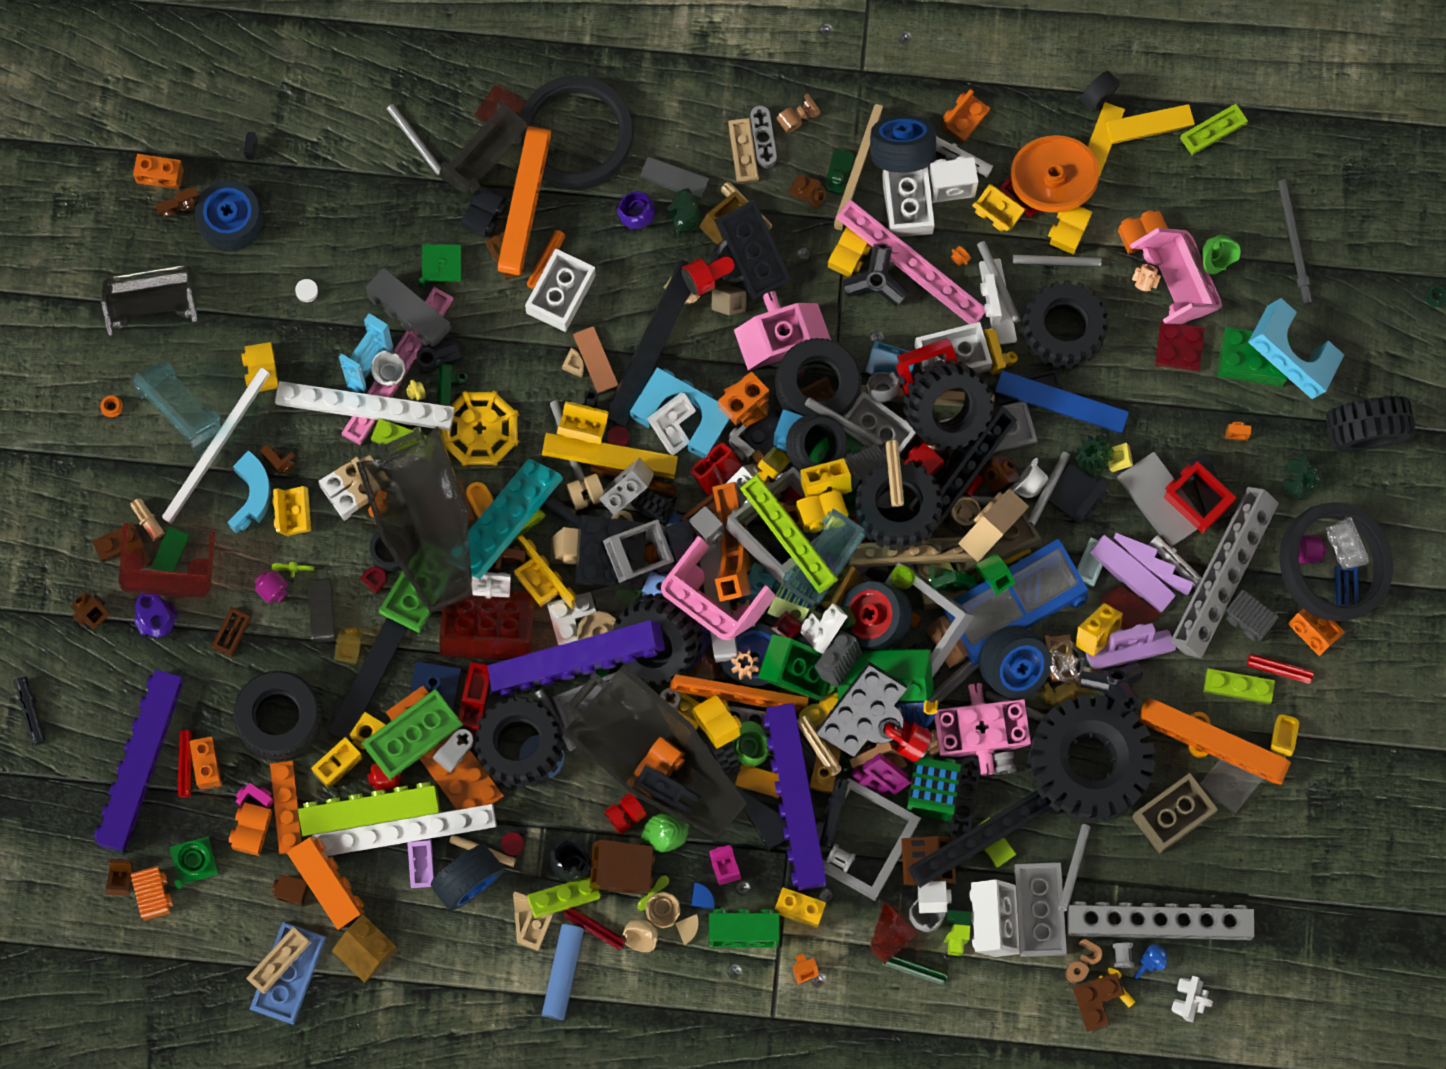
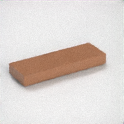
M594 326L573 334L596 392L600 395L617 388V380Z

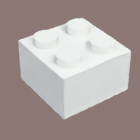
M960 156L955 160L946 161V159H939L930 163L929 182L932 203L975 197L978 177L974 157Z

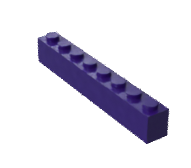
M649 620L487 665L491 690L494 693L501 694L502 697L514 695V691L533 690L535 685L547 686L554 684V680L573 679L575 674H592L596 672L595 669L601 667L603 669L613 668L619 662L632 663L637 661V657H654L657 655V652L663 651L665 648L660 623Z
M155 669L154 675H150L146 687L149 689L146 697L143 696L140 701L139 709H141L139 718L136 717L133 721L132 731L134 732L132 738L128 739L125 744L124 752H126L124 761L121 760L117 768L118 779L111 785L109 795H111L110 802L105 804L102 811V817H104L102 825L97 826L94 834V839H96V843L100 847L126 853L184 684L180 676Z
M794 703L766 708V715H763L764 728H769L770 737H767L768 750H773L774 759H771L772 772L777 773L778 781L775 782L776 794L781 795L782 804H779V812L781 818L785 817L786 826L783 827L784 839L789 840L791 848L787 849L789 863L793 862L795 870L791 872L792 883L797 885L798 891L825 887V872Z

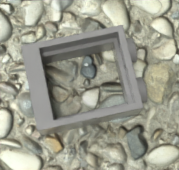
M639 457L606 485L599 499L615 516L649 486L654 473Z
M658 519L611 536L603 541L619 583L674 562L672 549L665 539V529ZM648 530L660 562L632 572L621 540Z

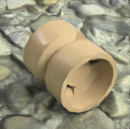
M597 474L585 477L583 482L577 480L566 484L576 511L587 508L590 502L594 505L601 502L599 498L603 493V488ZM586 490L587 495L582 496L581 492Z
M970 497L960 498L951 510L950 524L952 528L960 533L970 531L976 524L974 519L981 512L978 502Z

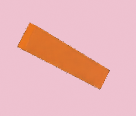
M675 674L670 682L671 691L710 698L717 695L721 700L767 708L794 703L796 713H800L808 706V697Z

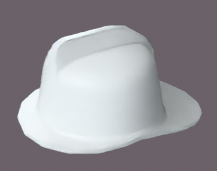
M1038 458L1033 459L1020 475L1021 480L1010 487L1014 493L1025 498H1032L1042 491L1048 481V477L1037 466Z

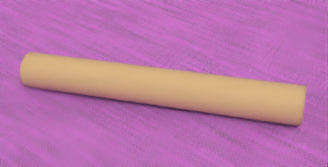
M454 834L451 835L449 843L467 850L480 845ZM490 849L499 862L514 867L516 858Z

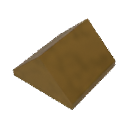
M838 566L839 571L835 574L838 580L821 594L818 593L813 604L825 609L824 611L828 610L832 603L840 607L842 600H844L849 590L864 581L856 568L853 566Z

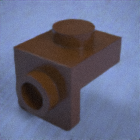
M800 174L788 191L791 197L809 202L814 209L819 208L827 195L826 189L819 180Z
M509 546L493 563L492 567H495L496 573H500L503 562L523 565L526 563V551H522L523 549L518 546Z
M123 858L109 859L106 895L129 896L132 885L131 873H134L132 860Z

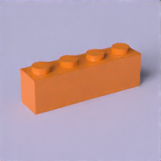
M311 836L288 851L287 854L337 930L365 913L362 909L364 904L357 895L354 897L350 891L351 884L346 877H341L337 871L339 867L332 857L329 858L324 851L326 847L321 839Z

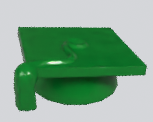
M422 244V277L418 280L419 286L425 287V282H461V245Z
M209 836L169 847L178 879L175 880L177 889H182L184 884L219 875Z

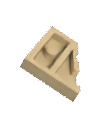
M514 891L517 943L539 951L554 913L534 918L527 901V896Z

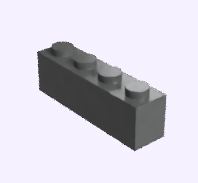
M385 268L366 286L368 299L375 305L378 303L385 308L384 312L392 319L396 317L400 320V325L406 331H413L417 334V339L423 345L427 346L429 344L432 348L436 347L451 331V324L448 320Z

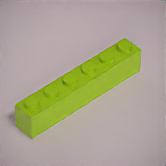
M430 782L417 784V789L408 790V786L394 788L393 793L386 794L385 790L373 791L370 797L363 798L362 794L350 795L347 801L340 802V797L327 799V804L317 805V801L303 803L304 808L298 809L302 836L441 813L437 786H431Z

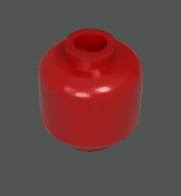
M377 763L372 764L371 773H367L370 787L375 786L377 791L392 790L398 787L399 782L402 781L401 773L389 780Z

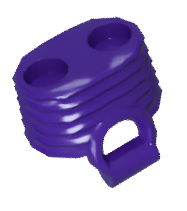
M152 592L143 593L137 598L134 623L141 636L148 634L149 636L159 638L167 635L172 630L174 620L179 617L173 604Z

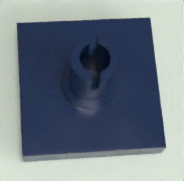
M416 661L410 694L421 686H424L428 693L436 689L454 712L461 669Z

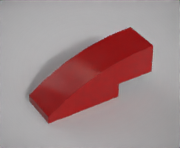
M470 662L458 718L463 723V727L460 729L468 730L474 737L475 730L480 729L478 726L480 718H484L490 678L487 665Z

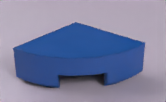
M694 883L691 906L714 909V898L711 892L705 886Z

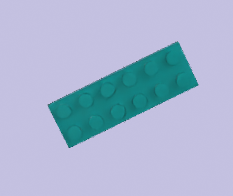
M528 459L447 556L446 561L450 565L480 580L563 480L560 473Z

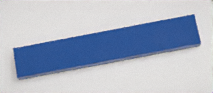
M1003 370L1000 373L995 393L1119 434L1123 432L1129 413Z

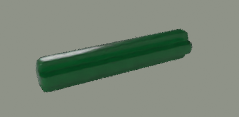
M884 952L881 958L882 965L941 985L946 983L947 972L888 952Z

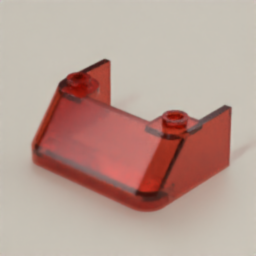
M128 523L123 524L118 577L119 586L123 591L127 593L201 599L208 595L211 588L215 531H210L208 537L207 558L192 560L188 565L186 574L142 570L141 558L135 553L126 552Z

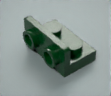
M936 566L928 567L930 573L928 578L933 589L957 593L978 585L976 576L968 575L966 572H956L954 569L949 570Z

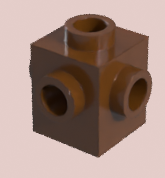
M1008 456L991 458L986 462L987 466L981 470L985 482L990 486L993 493L1006 491L1021 480L1014 463Z
M87 591L78 596L70 606L75 612L73 615L75 620L82 626L86 623L93 630L110 615L103 607L105 602L97 594L92 596Z

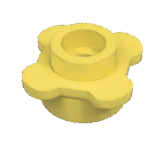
M411 380V384L407 388L409 399L416 402L425 399V390L422 383H415L414 380Z

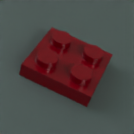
M1161 321L1155 366L1199 372L1205 328L1183 324H1165Z

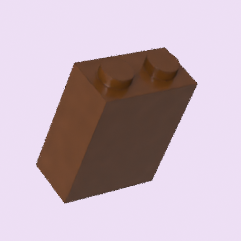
M609 840L594 842L590 888L638 895L650 892L653 886L651 867L655 862L653 846Z

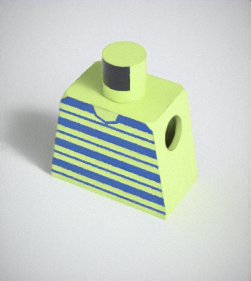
M790 577L781 584L767 613L779 618L787 611L801 622H804L806 616L809 617L811 612L821 618L825 609L813 604L817 595L815 591Z

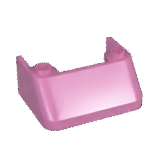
M1157 228L1130 244L1132 249H1143L1144 259L1148 263L1159 266L1174 303L1170 305L1169 316L1163 319L1165 324H1183L1213 313L1222 307L1221 299L1212 278L1203 267V258L1196 242L1188 231Z
M698 536L663 581L661 592L669 601L722 640H731L752 627L776 595L765 585L751 605L740 606L732 615L702 593L699 589L705 582V573L696 564L709 549V546Z

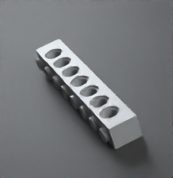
M1247 488L1170 641L1185 655L1202 658L1279 504L1264 489Z
M1072 902V905H1069L1067 910V936L1252 940L1254 938V909H1248L1246 905H1235L1234 909H1225L1224 905H1211V908H1201L1200 904H1189L1188 908H1178V904H1165V907H1155L1154 903H1143L1141 907H1132V903H1119L1118 906H1109L1108 902H1097L1095 906H1086V902ZM1110 914H1115L1119 917L1120 923L1118 925H1113L1109 922L1108 916ZM1085 915H1095L1097 918V923H1087L1085 920ZM1156 915H1161L1165 918L1166 924L1164 926H1159L1155 923L1154 917ZM1131 916H1141L1143 924L1135 925L1131 920ZM1178 916L1187 917L1189 925L1181 926L1177 920ZM1202 916H1207L1211 919L1212 925L1210 927L1202 925ZM1228 916L1233 918L1235 921V926H1226L1224 923V917Z

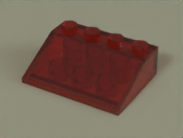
M446 588L444 591L439 637L440 656L512 659L530 654L532 652L535 599L528 591L510 590V597L491 596V599H488L486 596L469 595V589Z

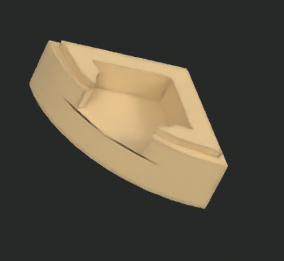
M571 348L562 365V369L582 378L584 374L583 360L579 353Z
M697 914L675 923L684 945L691 942L697 933Z

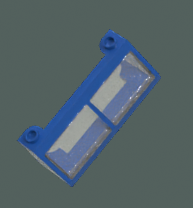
M1059 539L1009 567L1016 584L996 595L986 582H983L954 599V601L975 616L960 637L969 652L966 657L973 667L979 662L978 658L981 647L986 642V639L992 633L998 631V629L1011 625L1022 626L1028 629L1067 605L1079 608L1088 600V589ZM943 608V615H946L952 624L956 617Z

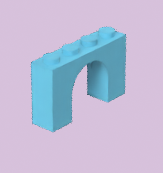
M1280 298L1266 307L1248 343L1306 395L1313 399L1327 391L1344 354L1330 341H1327L1314 349L1308 362L1298 358L1291 350L1287 338L1288 328L1297 312Z
M657 367L632 407L630 418L650 428L651 424L647 418L681 392L685 393L689 401L698 408L702 417L699 427L688 443V451L702 459L706 458L708 453L717 446L731 420L718 407V401L714 400L710 393L704 390L700 392L693 388L694 385L684 379L681 381L675 378L671 371L667 369L661 370Z

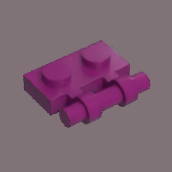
M881 753L863 764L862 772L855 768L851 773L858 784L866 786L886 799L889 796L888 790L895 795L911 784V776Z

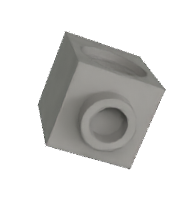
M705 506L689 520L691 530L701 537L709 547L713 543L716 544L721 541L724 533H726L724 525Z

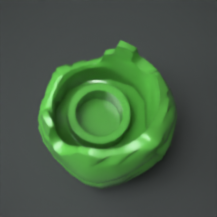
M677 813L658 814L646 823L645 830H643L640 836V841L646 846H653V849L659 852L677 849L686 841L689 823Z

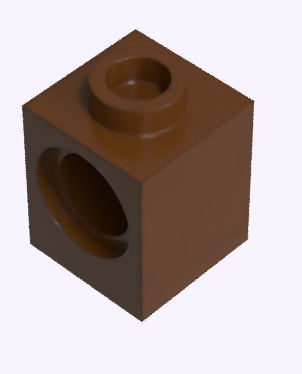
M280 874L279 880L275 879L273 883L272 893H275L274 897L278 901L303 907L309 886L304 880Z

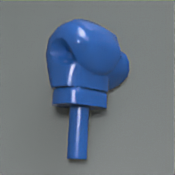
M1157 944L1149 946L1140 960L1143 965L1133 976L1138 980L1147 969L1151 972L1154 969L1163 970L1168 965L1166 961L1168 957L1167 952Z

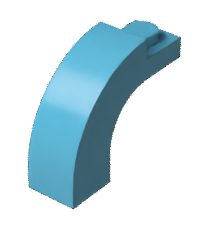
M249 450L233 466L235 473L249 485L250 489L247 502L228 521L230 528L235 533L245 530L250 525L251 518L260 523L271 501V486L267 473L261 462Z

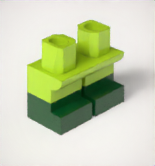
M947 911L945 924L951 925V932L944 939V943H948L947 955L962 956L964 944H967L970 938L971 912Z

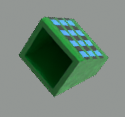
M924 755L919 761L914 762L906 810L916 816L951 822L955 809L961 765L956 764L957 761L952 759L934 760V757L930 755Z

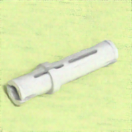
M936 136V151L945 155L946 159L955 160L960 156L974 157L975 163L979 165H976L977 173L982 174L986 178L989 176L993 165L958 148L957 144H950Z
M1157 535L1148 546L1158 549L1157 554L1163 558L1162 561L1175 565L1174 570L1182 578L1194 582L1192 587L1196 591L1202 577L1176 553L1177 550L1175 548H1170Z

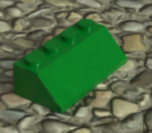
M930 649L862 650L863 655H860L861 658L858 659V662H855L853 669H850V672L847 673L848 676H845V679L842 680L843 683H840V686L837 687L839 701L866 664L871 662L907 684L906 691L898 701H927L934 694Z

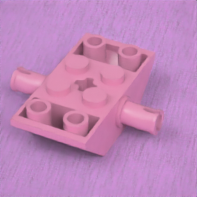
M775 291L770 292V297L768 293L764 294L762 298L768 312L753 317L734 330L748 371L781 361L792 346L794 347L795 344L806 339L827 338L831 341L818 303H795L781 308ZM780 332H783L786 336H781ZM803 368L800 370L798 376H801L805 373Z
M977 683L976 691L975 684L968 685L970 706L937 710L935 724L940 756H978L980 774L985 776L987 768L988 775L995 774L993 753L1008 752L1031 745L1025 700L984 703L982 683ZM978 726L986 728L984 734H981L980 730H976Z

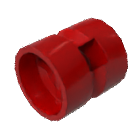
M630 792L619 799L620 804H613L604 810L606 817L620 835L631 828V823H638L647 817L641 804Z

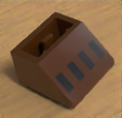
M939 836L902 838L904 885L918 886L908 868L953 841V838ZM955 868L932 882L946 881V886L956 884Z

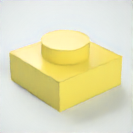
M1127 443L1106 449L1109 469L1112 472L1133 466L1130 446Z

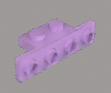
M1152 623L1147 625L1139 624L1132 629L1114 631L1110 634L1107 645L1095 657L1088 653L1085 654L1091 668L1102 670L1176 650V646L1170 642L1172 636L1169 630L1155 633Z

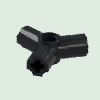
M883 243L873 244L869 270L842 278L848 297L875 290L894 306L901 303L908 294V290L888 274L892 247ZM878 274L882 277V280L875 281L871 276Z
M1134 661L1130 664L1127 663L1120 669L1112 668L1108 671L1084 667L1080 687L1103 691L1107 697L1115 699L1124 712L1132 711L1133 708L1138 706L1139 698L1130 686L1142 678L1143 671L1140 665Z

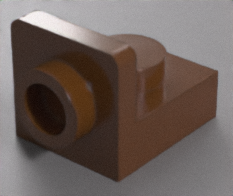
M266 444L260 449L262 456L279 475L283 472H289L295 466L297 460L292 452L283 458L275 447L271 449Z

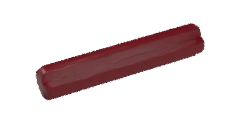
M574 907L565 910L564 917L618 950L624 947L625 938Z

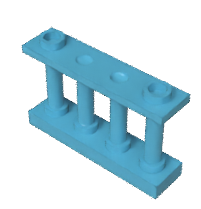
M370 313L364 320L367 333L350 358L342 353L339 356L346 384H348L347 387L353 392H361L363 394L368 392L365 379L371 371V364L375 355L384 350L389 353L394 351L388 324Z

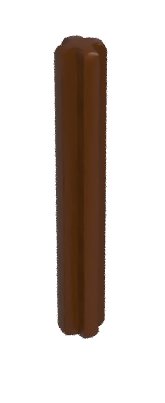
M594 464L591 466V473L612 480L624 471ZM652 479L646 488L649 491L651 490L656 494L671 499L675 497L677 491L676 486Z

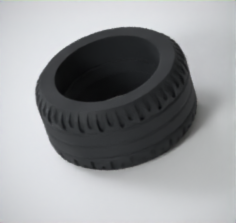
M813 414L803 416L793 423L786 436L785 444L788 458L799 470L842 459L846 456L848 446L845 430L836 419L828 415ZM814 425L824 430L829 442L828 452L819 463L813 462L808 457L804 446L805 436Z

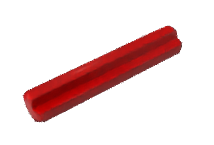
M1250 654L1247 660L1248 667L1308 684L1312 682L1314 672L1254 654Z
M181 730L179 733L178 796L182 798L191 796L192 754L189 741L192 740L193 733L190 730Z

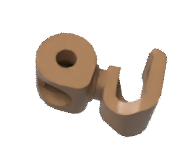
M808 93L804 96L806 101L802 108L799 106L794 110L792 107H789L777 116L778 122L786 133H791L802 125L803 118H814L820 114L818 106Z
M1087 939L1080 941L1079 945L1092 951L1094 955L1089 957L1082 954L1080 961L1071 963L1065 972L1067 980L1074 984L1080 983L1085 979L1089 972L1088 964L1095 965L1102 958L1101 948Z

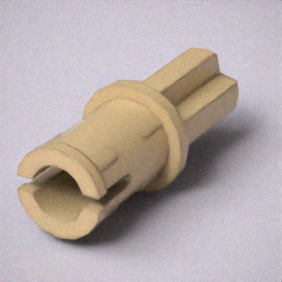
M142 499L134 500L130 505L141 521L139 524L144 526L153 541L163 537L165 532L155 519L156 515L151 514Z

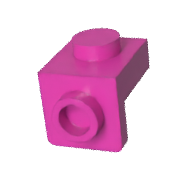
M251 783L247 787L243 786L236 795L238 798L236 802L240 807H243V804L250 797L268 809L274 803L270 797L272 795L271 792L262 786L258 789Z
M731 845L720 846L709 852L719 885L741 879Z

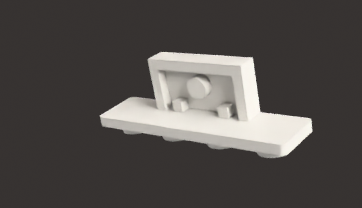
M993 259L1005 283L1001 259ZM985 261L979 262L982 278L980 288L982 296L986 298L987 304L984 305L986 317L990 318L991 328L996 330L1000 345L1015 343L1017 337L1014 323L998 292L994 274H990Z

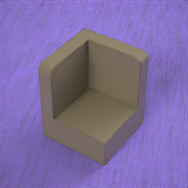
M730 285L712 289V310L729 316L746 312V290Z

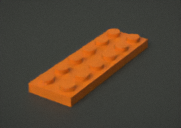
M421 686L386 711V714L391 721L427 696L429 694L424 686ZM452 735L419 758L456 810L494 804L503 797V794L471 750L465 754L462 761L451 773L433 759L437 751ZM458 736V745L465 744L463 739Z

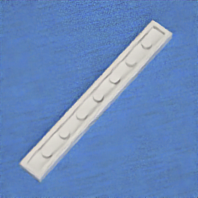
M260 368L162 517L165 521L172 524L269 378L270 373Z

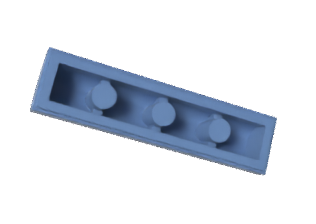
M568 924L561 925L541 1016L565 1020L584 933L583 928Z

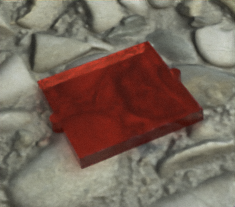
M495 85L474 115L487 123L488 127L492 126L505 134L523 109L525 102L515 97L512 92H507Z

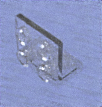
M1352 517L1345 518L1326 527L1328 540L1333 545L1337 554V561L1343 569L1369 563V557Z

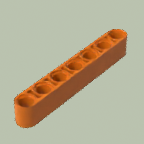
M528 126L501 247L498 272L521 275L551 139L550 129Z
M1151 698L1145 699L1138 715L1140 717L1138 721L1143 725L1275 784L1281 785L1291 764L1289 760Z

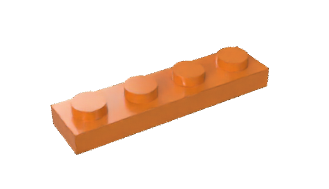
M293 761L270 764L280 855L287 854L288 851L302 842Z

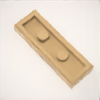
M750 118L728 121L737 184L759 182Z
M293 926L246 979L260 992L265 994L311 944V941Z

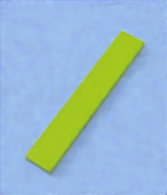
M758 474L740 487V490L818 593L821 594L838 580Z

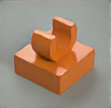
M804 953L795 956L797 965L792 966L797 984L819 976L814 958L806 960Z

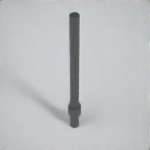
M1283 179L1278 181L1298 274L1297 285L1298 289H1301L1304 305H1310L1313 303L1310 293V277H1307L1287 180Z

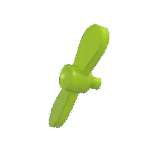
M290 562L289 565L281 563L272 564V570H288L291 573L290 577H295V573L298 571L315 570L314 566H298L296 562Z
M661 876L654 888L650 889L648 895L638 903L640 911L645 910L646 903L653 894L660 892L668 885V876Z

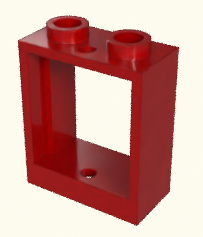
M947 338L897 356L899 364H896V369L899 376L903 377L905 384H902L904 394H909L907 386L909 382L913 383L909 369L910 365L943 354L945 364L946 360H955L957 362L953 345Z
M1197 461L1193 466L1188 464L1181 471L1182 477L1178 481L1173 479L1166 486L1167 492L1164 498L1204 534L1234 504L1236 497ZM1195 473L1223 498L1204 518L1176 493Z

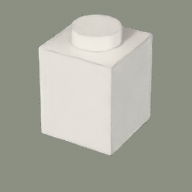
M946 881L930 882L922 888L918 886L919 913L947 912V904L951 903V889L946 890Z

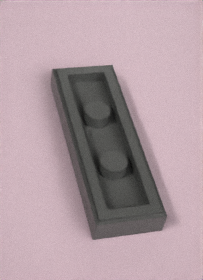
M647 157L640 174V179L702 200L709 183V178L651 157Z

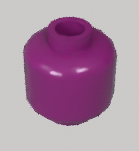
M1303 535L1299 546L1300 564H1317L1322 560L1327 548L1321 537L1318 535Z
M265 570L254 582L256 584V593L267 603L275 601L280 603L288 595V592H286L288 582L275 570L270 572Z

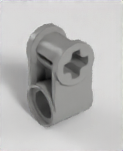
M466 729L457 730L437 751L433 759L451 773L472 747L474 742L472 734ZM467 735L469 743L467 745H458V736L464 737Z

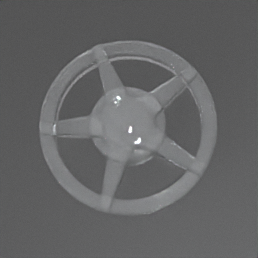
M1072 641L1056 643L1050 651L1053 674L1065 683H1073L1080 680L1087 660L1083 651L1076 647V644ZM1061 645H1067V650L1064 654L1057 651V648ZM1072 648L1077 652L1079 658L1075 657ZM1055 656H1057V657L1059 658V659H1058V663H1059V666H1060L1059 671L1057 670L1056 665H1055V660H1054V657H1055ZM1078 662H1081V669L1078 674L1076 666ZM1064 671H1070L1074 679L1066 678L1061 674Z

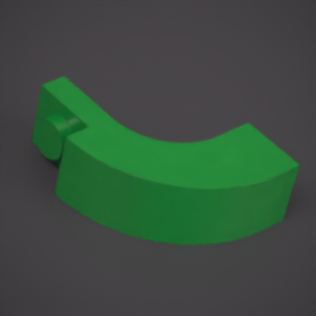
M996 553L975 564L978 577L982 582H986L996 594L991 597L992 601L1009 591L1008 588L1016 584L1010 569Z

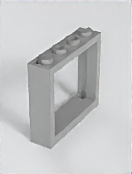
M794 467L787 472H781L772 484H766L775 497L791 486L802 498H806L801 486V474ZM747 499L743 507L739 510L734 509L732 514L727 517L726 529L783 584L798 572L800 568L792 557L781 565L741 525L757 512ZM847 520L844 525L838 528L829 527L810 543L820 554L846 533L850 522Z
M898 562L885 583L897 588L903 578H905L956 617L931 653L932 676L934 677L975 616L941 590L933 589L930 582L910 566Z
M848 778L849 784L845 798L849 791L853 790L908 821L872 887L822 859L826 874L876 901L902 854L901 839L911 838L921 818ZM828 804V806H827V808H826V810H825V812H824L826 815H827V811H828L829 804ZM825 820L824 822L819 821L816 826L819 842Z

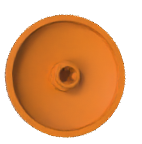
M1045 136L1029 142L1016 154L1011 166V182L1017 196L1028 206L1044 212H1064L1079 207L1093 195L1099 181V165L1094 153L1082 142L1067 136Z

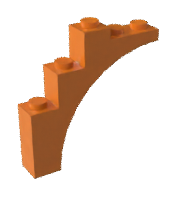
M736 482L712 487L718 520L724 525L726 532L721 540L720 572L715 579L720 602L752 594L747 573L752 571L748 550L726 529L727 517L732 514L734 509L739 510L741 508ZM744 521L741 525L748 531L747 525L745 526Z

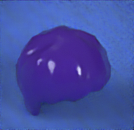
M635 191L626 194L621 199L617 207V215L622 224L629 229H643L646 225L652 223L656 215L654 202L647 193Z

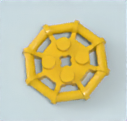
M465 390L450 405V407L455 409L454 414L465 403L468 407L460 417H453V422L457 424V435L451 437V431L442 430L441 446L452 453L464 467L467 465L497 466V463L514 446L519 444V413L506 403L495 390L492 392H466ZM471 401H488L487 406L473 407ZM494 403L506 415L499 417L494 410H492ZM509 421V436L502 434V424ZM478 424L486 427V430H482V434H478L476 430H473ZM458 441L463 443L468 449L466 454H464L454 443ZM500 441L505 442V444L493 454L491 449L494 448V445L497 442L499 443ZM487 452L488 456H472V453Z

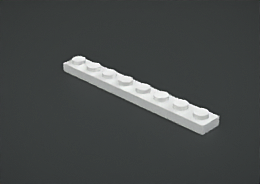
M279 381L275 404L280 406L379 420L380 418L388 422L451 431L455 412L454 407L282 381Z
M490 804L312 836H315L316 839H321L326 847L325 853L327 856L493 828L497 827L494 806Z

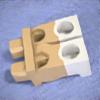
M370 455L360 460L356 457L351 462L319 480L320 488L329 501L333 503L334 508L344 521L351 517V514L371 502L377 490L380 491L388 484V480L382 472L374 477L369 475L368 472L376 468V463Z

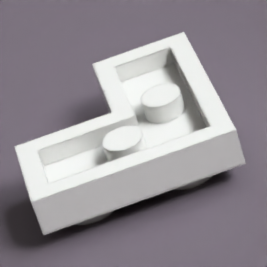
M682 392L647 418L671 455L676 454L689 443V439L679 424L696 412L685 393Z
M591 592L576 595V608L573 610L563 599L547 603L558 646L577 641L578 629L575 621L596 612Z
M832 603L829 609L824 612L822 619L811 612L808 619L803 622L800 632L816 651L823 654L846 620L847 615L839 606Z

